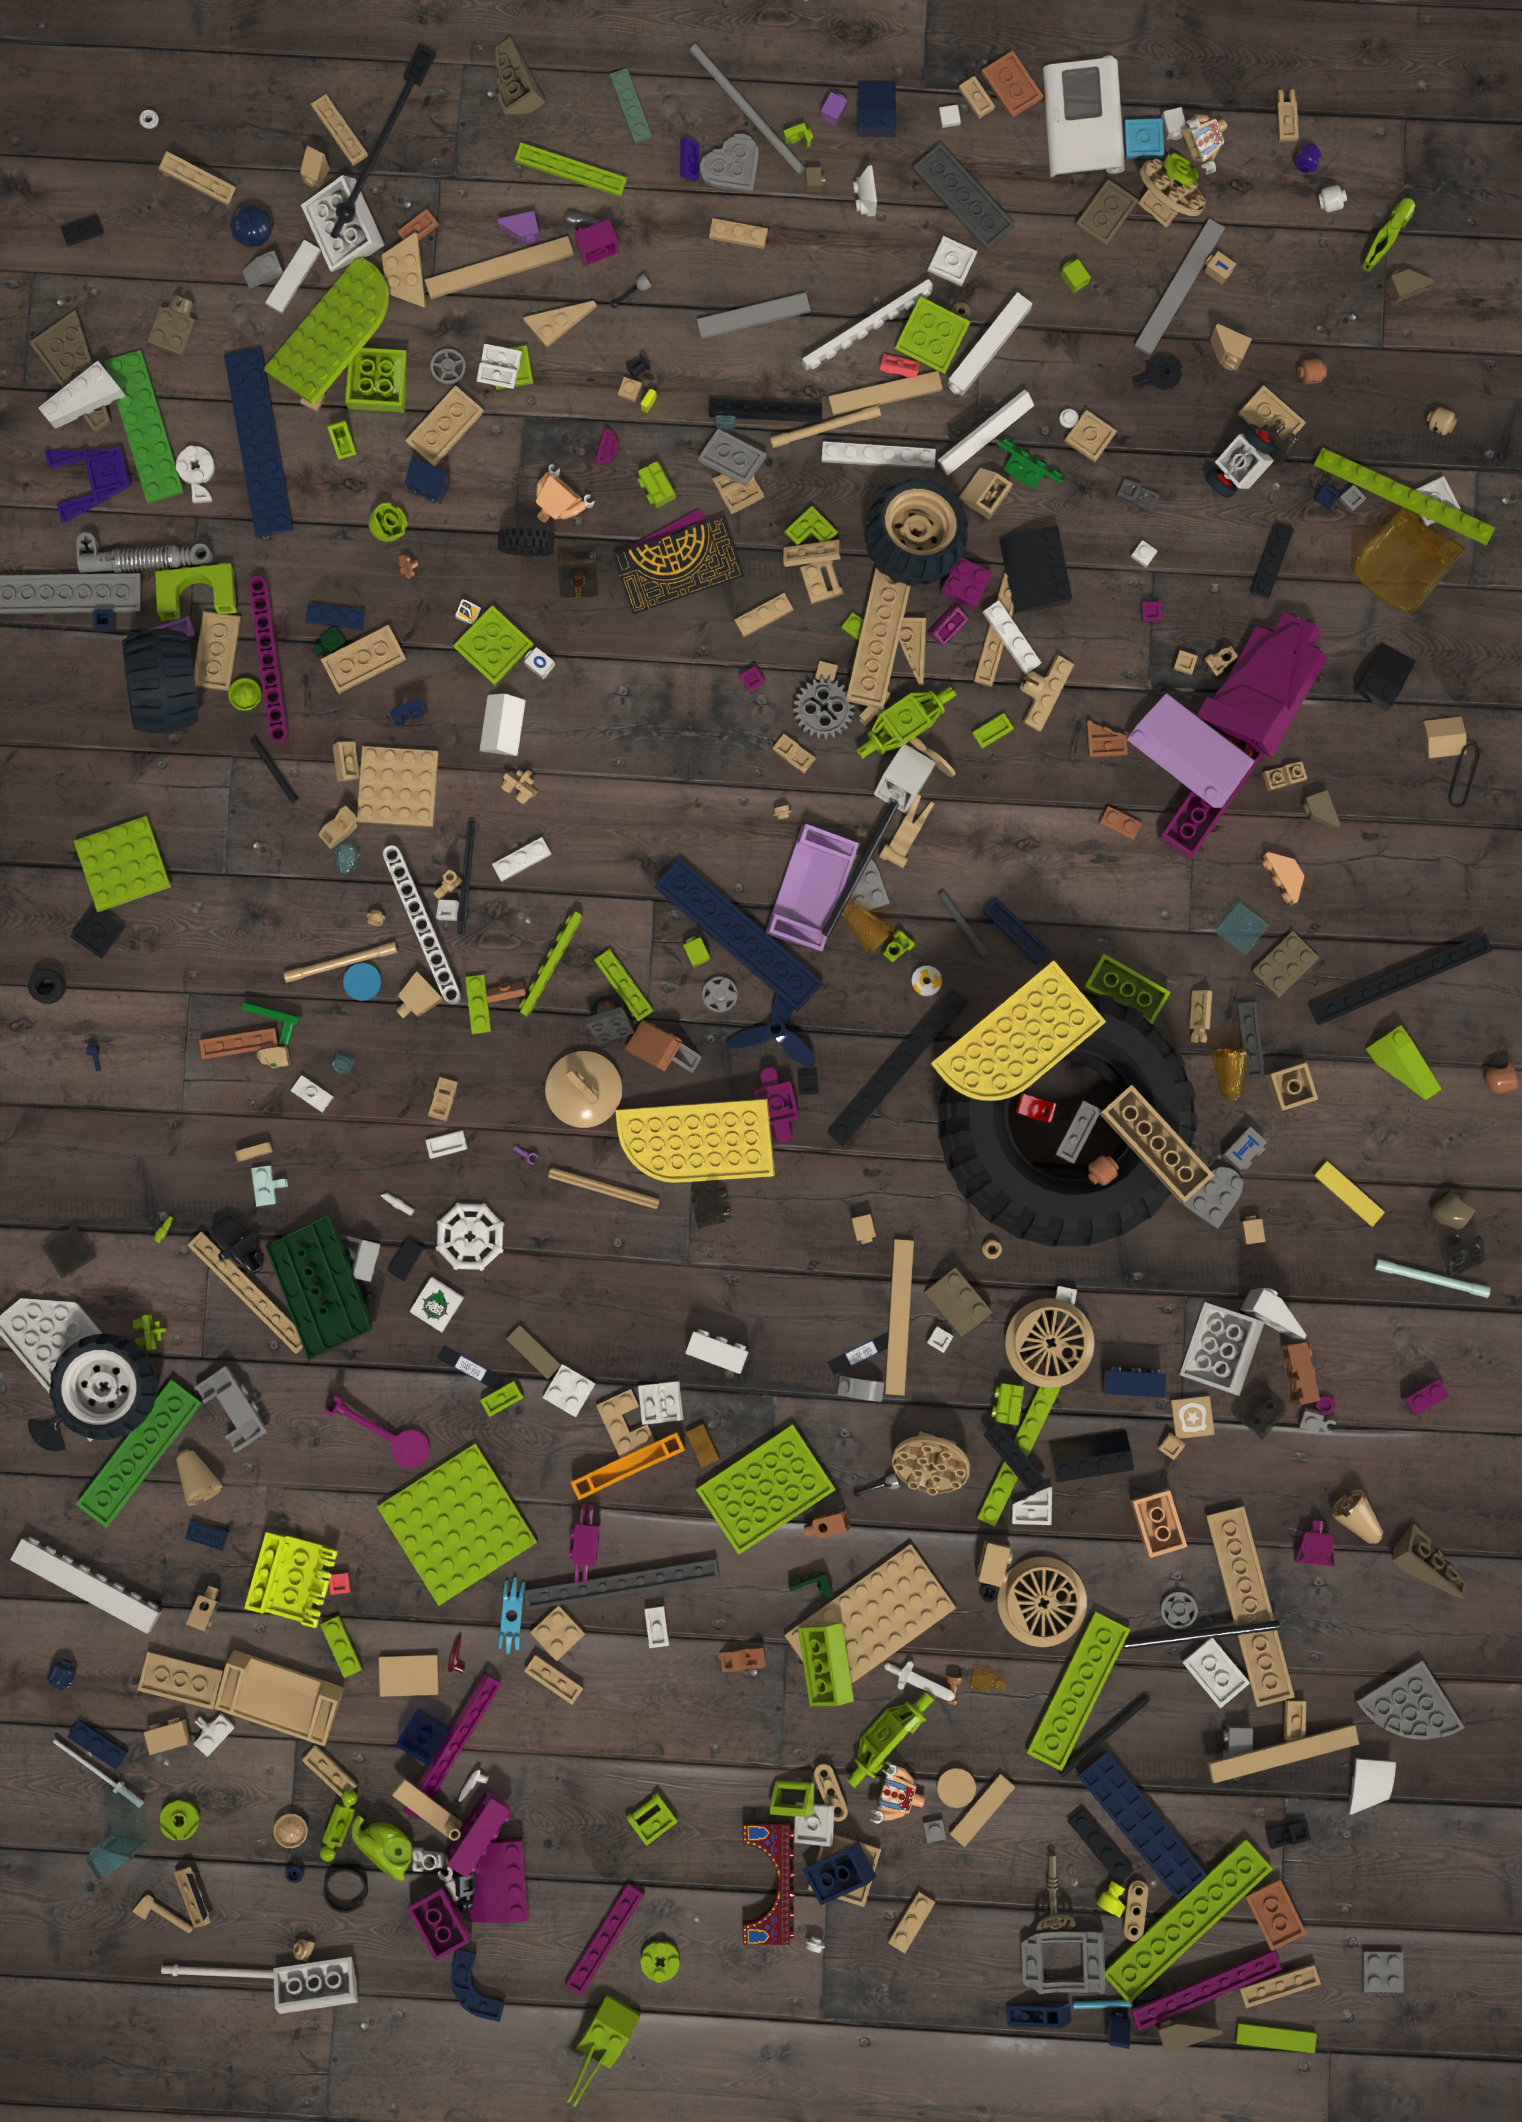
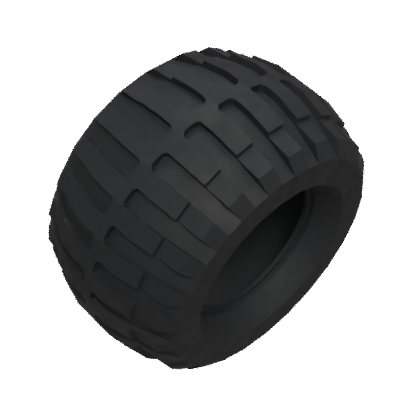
M1079 989L1106 1022L1061 1060L1084 1064L1097 1071L1110 1084L1117 1097L1126 1088L1133 1085L1193 1151L1192 1143L1195 1131H1197V1114L1194 1113V1098L1196 1095L1192 1082L1188 1080L1184 1067L1186 1064L1179 1052L1175 1051L1167 1040L1168 1035L1157 1025H1152L1143 1016V1012L1132 1006H1125L1115 1001L1112 996L1099 993L1091 994L1082 992ZM945 1081L943 1083L937 1105L939 1115L938 1140H940L947 1170L951 1173L965 1200H968L989 1223L995 1224L1018 1239L1050 1247L1089 1246L1122 1236L1151 1218L1172 1194L1121 1137L1119 1145L1112 1156V1159L1119 1167L1117 1170L1118 1175L1107 1185L1094 1184L1089 1177L1065 1179L1049 1175L1034 1167L1021 1154L1013 1141L1008 1116L1011 1097L997 1101L976 1100L957 1092Z

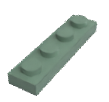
M625 68L611 73L610 78L634 144L651 140L652 134L628 69Z

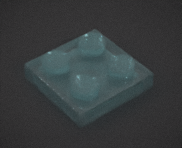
M1238 902L1215 933L1246 956L1269 925Z

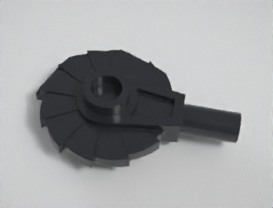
M1159 356L1149 364L1148 374L1145 377L1133 380L1134 387L1148 384L1155 385L1154 387L1162 390L1173 389L1180 382L1182 377L1181 368L1183 366L1173 356Z

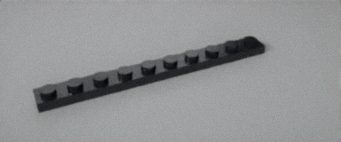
M1485 933L1309 1009L1318 1026L1493 951Z
M952 988L828 1134L840 1145L844 1146L967 1000Z

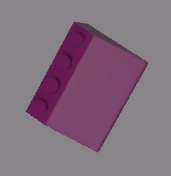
M523 1837L491 1840L487 1853L479 1858L477 1868L473 1872L476 1874V1894L470 1895V1898L473 1900V1909L470 1910V1922H526L529 1919Z

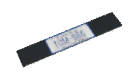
M889 1332L828 1361L833 1375L887 1349Z
M446 1346L442 1347L437 1356L441 1361L495 1391L500 1389L504 1378Z

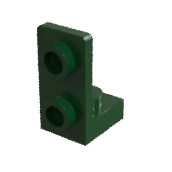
M820 1571L810 1574V1578L806 1580L802 1578L791 1581L792 1585H789V1590L793 1591L820 1581V1584H817L820 1595H825L826 1599L833 1597L826 1574H821Z

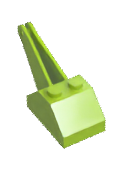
M608 1994L604 1997L576 2049L585 2054L572 2091L566 2101L567 2103H570L575 2095L590 2059L593 2058L598 2063L578 2093L572 2105L574 2107L578 2104L583 2092L600 2065L603 2064L611 2069L630 2039L640 2018V2013Z

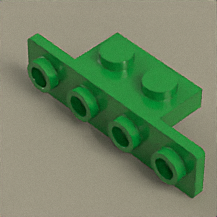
M1001 438L998 441L997 445L1012 453L1003 471L1034 490L1037 489L1044 475L1049 476L1060 484L1066 478L1062 475V471L1057 468H1050L1047 466V462L1041 458H1034L1027 449L1016 447L1012 440Z

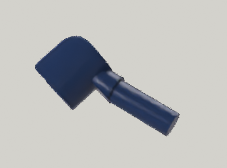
M88 1045L86 1053L87 1055H93L96 1072L101 1071L98 1060L100 1049L97 1045Z

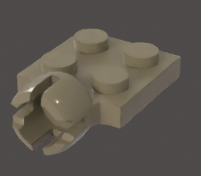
M173 295L167 308L160 306L147 342L184 356L197 322L191 318L194 303L185 297Z

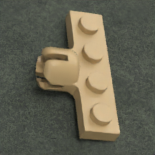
M1058 655L1055 657L1045 677L1040 676L1034 671L1026 674L1023 678L1026 683L1021 682L1020 689L1032 697L1033 703L1023 721L1024 724L1041 732L1074 666L1073 663Z

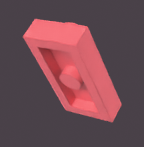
M883 354L880 370L890 374L896 373L905 377L917 378L920 361Z

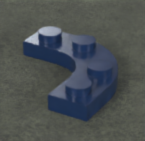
M461 1948L457 1949L451 1972V1986L460 2005L475 2016L500 2022L505 2001L479 1993L472 1982V1969L477 1952Z

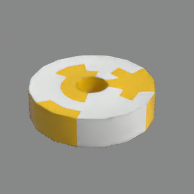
M929 965L922 966L913 973L911 979L912 987L919 995L932 996L941 988L942 976L935 967ZM924 978H929V979H930V983H929V984H925V983L923 982V979H924Z

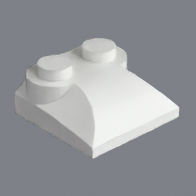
M871 165L866 168L861 177H856V181L853 182L854 193H858V199L855 200L856 211H860L861 215L866 214L868 217L876 216L877 207L874 175Z

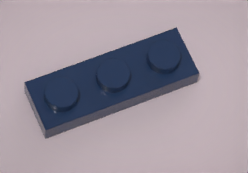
M308 603L305 622L363 630L365 611Z
M82 1720L77 1722L68 1736L69 1739L116 1770L129 1753Z

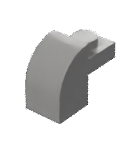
M840 1376L837 1395L882 1402L884 1383Z

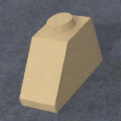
M307 146L300 174L305 184L310 187L316 186L320 188L330 168L323 153Z

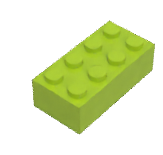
M1106 954L1101 956L1083 987V990L1088 993L1112 996L1115 1001L1125 1006H1132L1143 1012V1016L1151 1024L1155 1021L1171 993Z

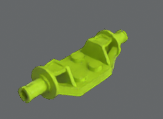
M949 686L938 695H935L932 691L927 693H910L882 712L872 730L867 733L870 741L856 749L858 755H861L860 758L864 759L875 750L883 755L885 751L902 747L933 726L940 714L945 712L943 704L956 697L954 690L951 691L952 687ZM930 699L929 702L923 705L920 703L922 701ZM883 729V732L876 737L875 735Z
M924 1692L915 1704H910L906 1701L904 1705L888 1708L860 1738L858 1758L854 1759L858 1767L846 1779L854 1788L857 1787L866 1775L872 1778L876 1777L875 1774L886 1764L884 1761L886 1756L890 1754L908 1732L913 1734L922 1721L925 1722L927 1720L923 1716V1712L934 1699L927 1692ZM908 1712L913 1713L904 1720L900 1717L901 1715ZM869 1751L872 1755L866 1765L865 1760Z

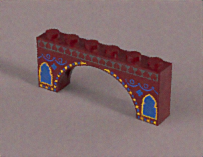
M743 1821V1845H750L763 1851L772 1861L778 1877L777 1893L771 1906L759 1917L743 1921V1945H790V1939H794V1927H790V1919H794V1907H790V1899H794V1887H790V1879H794V1867H790V1859H794V1847H790V1839H794V1827H790V1821Z

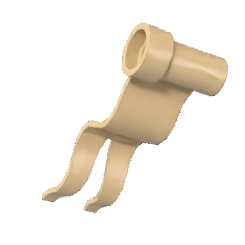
M919 794L911 805L890 845L886 844L879 855V858L887 859L902 869L908 860L905 856L935 804L931 802L913 824L915 811L921 798Z

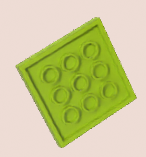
M147 816L74 841L97 912L171 887Z

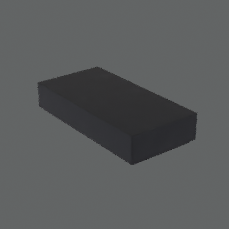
M407 1238L388 1272L405 1281L425 1248Z

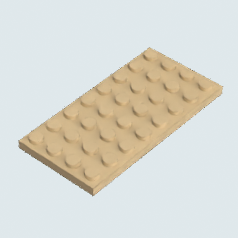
M910 1543L784 1634V1636L803 1661L798 1628L826 1623H842L852 1684L952 1612L956 1607Z

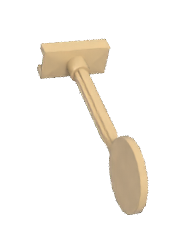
M888 691L885 699V704L891 699L890 693ZM868 706L859 716L861 718L860 722L866 726L875 715L879 717L886 709ZM917 737L909 741L914 747L924 752L926 756L936 762L935 766L949 777L953 778L956 773L953 768L936 752L927 749Z

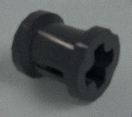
M642 355L631 365H626L627 370L635 380L638 379V375L651 369L647 360Z
M985 1583L980 1587L979 1594L985 1602H993L997 1599L998 1591L994 1585ZM986 1588H989V1590H993L991 1592V1597H988L987 1595L984 1596V1594L986 1593Z

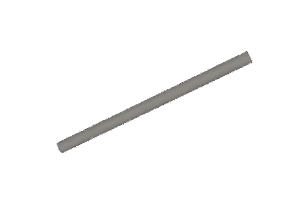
M694 44L689 51L797 174L803 173L805 167L699 46Z

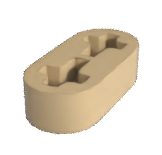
M270 1142L236 1151L235 1155L237 1162L269 1154L273 1151Z

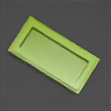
M1005 713L973 731L972 735L980 748L983 749L1013 731L1014 727Z

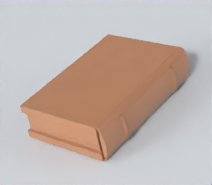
M642 1020L625 1050L665 1072L681 1046L682 1041L674 1034L660 1029L653 1023Z

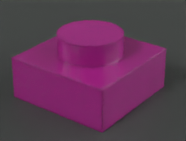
M1142 602V623L1161 622V602Z
M756 666L739 675L749 693L765 684V680Z

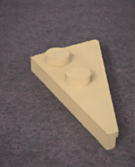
M594 301L526 316L523 318V321L547 348L595 309L597 304Z
M903 618L899 642L918 684L924 685L927 619Z

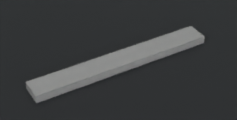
M1211 219L1207 221L1137 340L1135 348L1151 356L1224 232V226Z

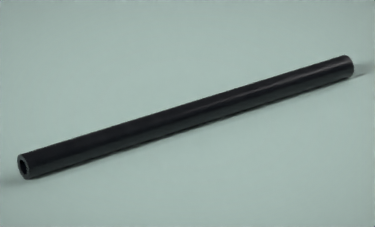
M891 801L822 929V935L830 937L899 807L897 803Z
M1279 1620L1132 1638L1125 1640L1124 1649L1280 1630Z

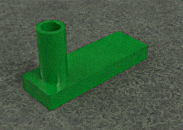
M243 1002L241 1008L243 1011L283 1021L278 1043L283 1045H290L294 1025L300 1024L302 1019L300 1015L251 1002Z

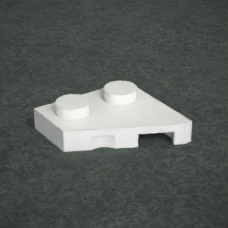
M1047 1487L1033 1496L1030 1495L1012 1504V1524L1051 1525L1052 1487Z

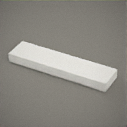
M306 240L302 242L265 302L267 306L283 314L319 256L321 250Z

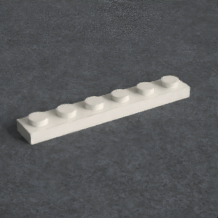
M823 442L822 462L934 469L936 449Z

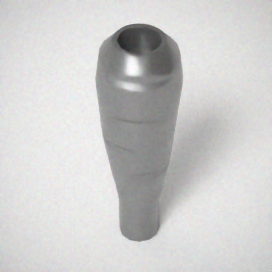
M574 211L566 212L564 217V223L571 227H590L599 221V219Z

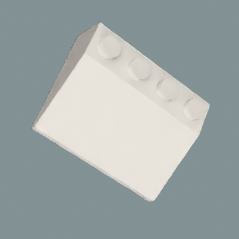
M344 175L301 204L331 272L351 264L359 257L365 258L384 246V242L361 192L353 205L355 209L354 220L350 223H344L337 239L330 236L338 220L336 217V207L340 203L347 202L356 184L355 178ZM343 213L342 215H343V216H348L349 214H348V213Z
M1270 1288L1250 1290L1240 1308L1241 1311L1290 1338H1306L1307 1335L1283 1300L1277 1297L1278 1293Z
M1204 1302L1180 1375L1239 1396L1264 1323L1258 1319Z

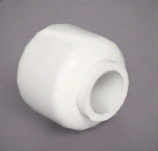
M1339 185L1323 188L1321 194H1319L1321 210L1324 209L1329 213L1343 209L1344 202L1347 201L1345 190H1341Z

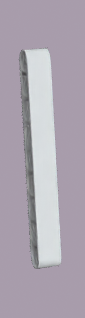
M388 846L383 851V857L440 992L446 1002L457 1004L461 1000V992L404 857L396 846ZM391 851H396L398 854L394 860L388 859V854ZM398 869H405V874L402 877H396L395 873ZM411 886L412 892L408 895L403 894L404 887ZM413 903L420 905L417 912L410 911V906ZM422 920L426 921L427 927L423 930L418 929V923ZM428 938H433L435 941L431 947L425 946V941ZM436 955L442 957V961L438 965L432 963V959ZM448 973V981L441 982L440 975ZM450 990L457 992V996L453 1000L447 998V993Z

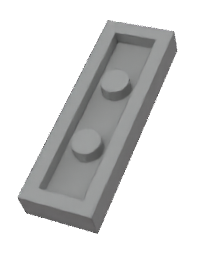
M1082 1101L1055 1155L1074 1164L1101 1109Z

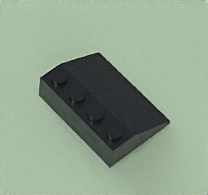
M1058 525L1039 528L999 541L1005 572L1008 576L1007 582L1011 592L1014 614L1070 604L1072 594Z

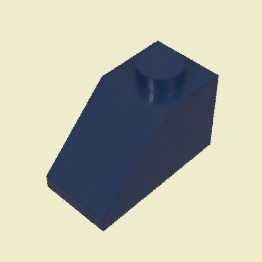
M1115 2010L1114 2013L1109 2012L1105 2037L1110 2046L1129 2049L1131 2020L1123 2011Z

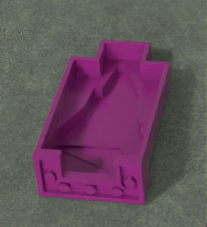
M1283 613L1274 631L1267 627L1260 628L1256 626L1224 685L1212 698H1206L1197 717L1221 735L1228 734L1248 742L1255 751L1272 757L1327 660L1323 650L1315 646L1321 634L1318 624L1312 620H1302L1293 613L1291 615Z

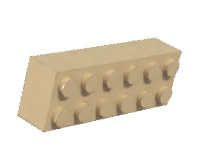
M1133 1085L1126 1088L1099 1113L1180 1203H1185L1214 1176L1208 1167Z

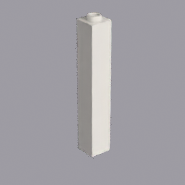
M1018 292L949 378L948 386L954 394H960L961 396L965 394L1031 310L1032 303Z

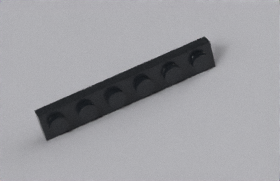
M710 398L709 417L822 423L823 403Z

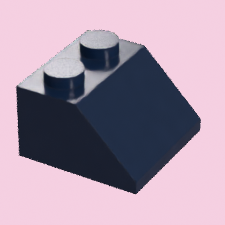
M414 457L412 458L405 480L408 491L414 495L421 494L425 496V499L435 504V502L441 504L451 485L447 473Z

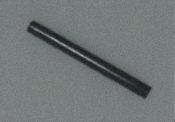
M257 737L251 739V744L292 804L297 802L298 798Z

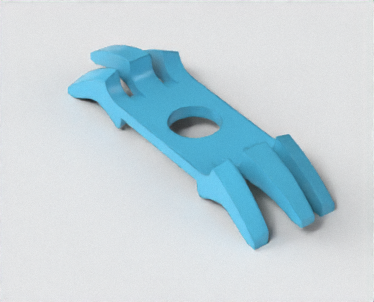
M517 1577L513 1578L510 1596H508V1580L504 1582L498 1649H502L504 1634H507L506 1654H510L513 1635H516L515 1649H520V1627L526 1582H522L520 1594L517 1597ZM509 1610L516 1611L517 1619L515 1621L507 1620L506 1613Z

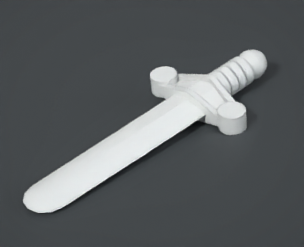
M908 1661L903 1669L890 1663L884 1664L885 1670L899 1676L898 1688L900 1690L908 1682L946 1701L953 1700L954 1693L951 1690L912 1672L913 1661Z

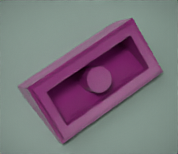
M952 604L927 632L944 646L969 618L958 606Z

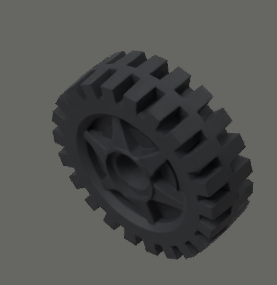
M535 528L503 529L498 532V551L520 556L550 555L554 552V534L542 529L536 530Z

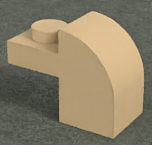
M344 806L339 810L335 819L323 826L319 837L332 849L357 828L358 818L354 812L349 810L347 806Z

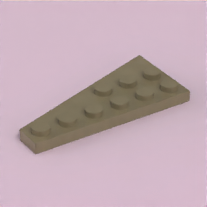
M76 310L29 342L62 388L93 365ZM104 405L94 409L89 414H83V417L95 433H98L111 423L107 407Z

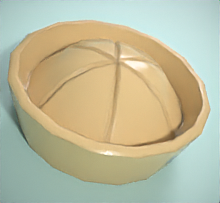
M285 1814L276 1821L273 1834L275 1840L281 1846L295 1848L305 1841L308 1828L302 1817L296 1814Z

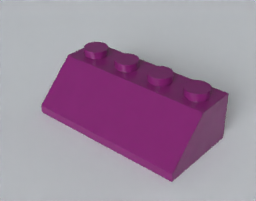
M486 1787L463 1822V1826L459 1829L461 1833L460 1838L455 1841L452 1840L444 1851L447 1866L466 1878L475 1871L478 1865L477 1861L487 1853L489 1843L492 1839H496L500 1832V1826L502 1823H506L511 1815L509 1805L488 1787Z

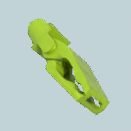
M1403 199L1390 214L1389 222L1379 231L1363 262L1362 268L1365 271L1370 272L1392 247L1401 227L1405 228L1414 213L1415 203L1412 199ZM1385 240L1384 249L1374 256L1377 244Z

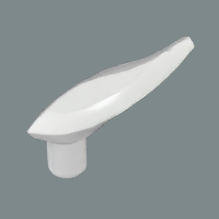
M480 1770L475 1771L464 1785L458 1801L461 1802L477 1781L486 1784L488 1776L480 1774Z

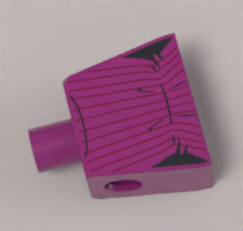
M1312 1520L1311 1531L1301 1532L1294 1557L1295 1562L1335 1567L1333 1536L1329 1533H1323L1324 1521Z

